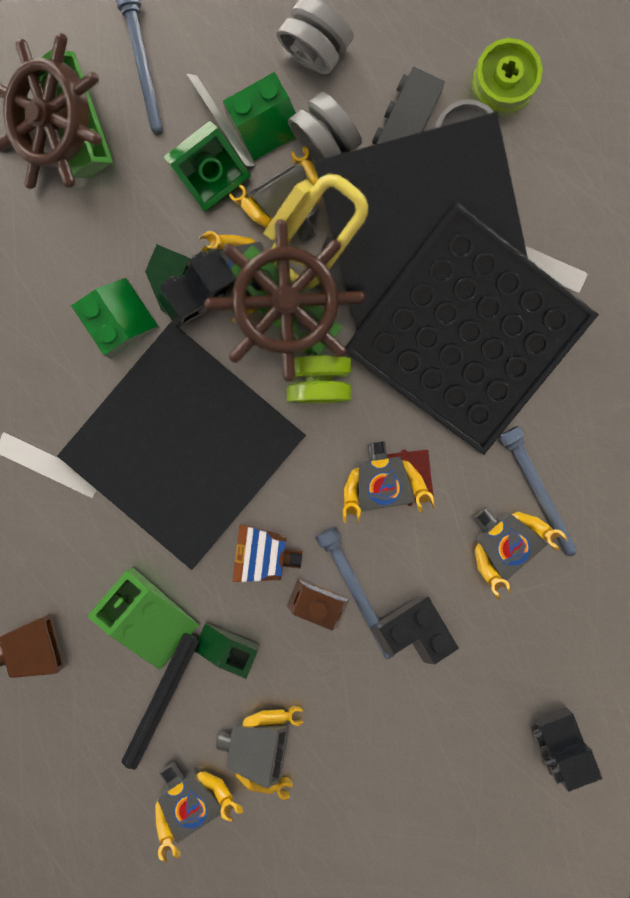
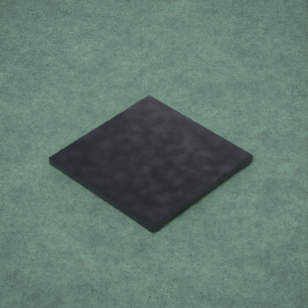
M498 112L314 161L318 180L328 174L339 175L355 186L365 196L368 204V215L364 223L338 257L347 292L360 291L365 294V301L363 303L350 304L357 330L455 202L527 257ZM329 187L322 196L333 239H337L355 214L356 207L338 189Z
M455 202L345 345L347 354L481 454L485 455L599 314L464 207Z
M171 321L57 457L188 568L193 570L306 435L179 327L176 328Z

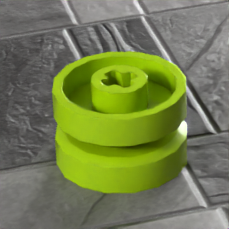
M505 38L496 40L485 48L473 72L471 90L474 100L488 105L493 112H498V116L501 117L517 114L528 105L541 83L543 67L540 56L531 45L521 39Z
M330 355L296 357L295 379L305 380V382L291 383L286 387L287 402L340 403L352 401V386L347 382L333 381V379L346 378L351 375V358H340Z

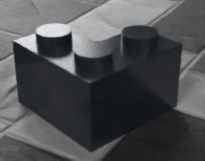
M217 248L209 253L206 251L199 252L191 258L187 274L179 278L172 276L161 284L158 300L176 328L209 311L204 307V301L207 298L229 297L237 278Z
M429 596L416 597L370 627L384 653L395 655L413 643L423 662L435 665L459 649Z
M567 707L534 719L537 729L533 730L534 737L538 746H544L548 757L543 758L550 776L553 775L556 784L561 783L570 792L603 779L592 749L584 742L574 714Z

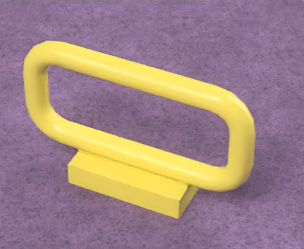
M332 174L321 177L314 185L307 179L296 184L263 233L272 241L275 240V223L279 219H284L287 222L289 244L325 190L329 187L338 189L355 204L356 212L337 238L341 243V248L326 264L329 270L368 215V204L365 196L346 179ZM276 241L273 244L272 248L276 247ZM290 268V280L294 282L299 275ZM315 277L304 290L316 287L319 284L318 279Z

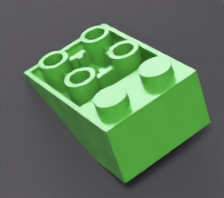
M134 567L126 570L87 615L89 619L110 637L159 670L174 655L184 634L191 635L199 626L196 621Z

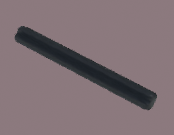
M190 634L182 636L121 762L126 768L133 770L138 768L199 644V640L195 636Z

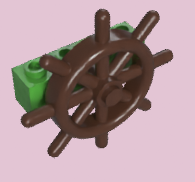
M58 33L55 36L53 48L37 59H33L27 41L18 39L16 41V49L22 65L15 71L7 87L0 84V97L4 99L3 116L7 132L6 135L0 138V151H5L13 146L15 151L28 162L24 181L28 189L36 187L40 166L58 167L64 186L72 188L75 185L74 177L91 178L113 163L88 92L89 89L99 82V77L94 72H90L83 77L75 52L66 51L68 39L63 33ZM30 89L33 95V99L27 97ZM35 129L34 139L32 141L29 133ZM46 138H48L52 150L48 153L44 152Z
M279 219L275 223V248L260 252L251 245L243 254L231 243L224 245V254L235 263L231 268V271L237 278L233 287L232 297L207 298L204 301V307L210 311L233 310L236 323L245 336L229 354V359L233 363L239 362L256 345L265 351L282 354L283 378L287 382H292L295 379L294 353L304 352L308 356L311 353L319 355L327 347L337 357L341 358L346 355V348L334 338L343 328L335 321L338 305L361 304L365 301V294L360 291L338 292L335 280L326 264L340 250L341 243L339 240H331L316 257L305 250L288 246L287 222L284 219ZM289 262L300 264L306 268L294 282L290 280ZM316 277L323 293H304L303 290ZM252 279H253L264 291H258V290L254 289L253 286H252V283H251ZM246 309H256L264 316L254 326L249 319ZM297 321L300 322L309 332L300 331L297 326ZM272 324L281 332V341L264 335Z

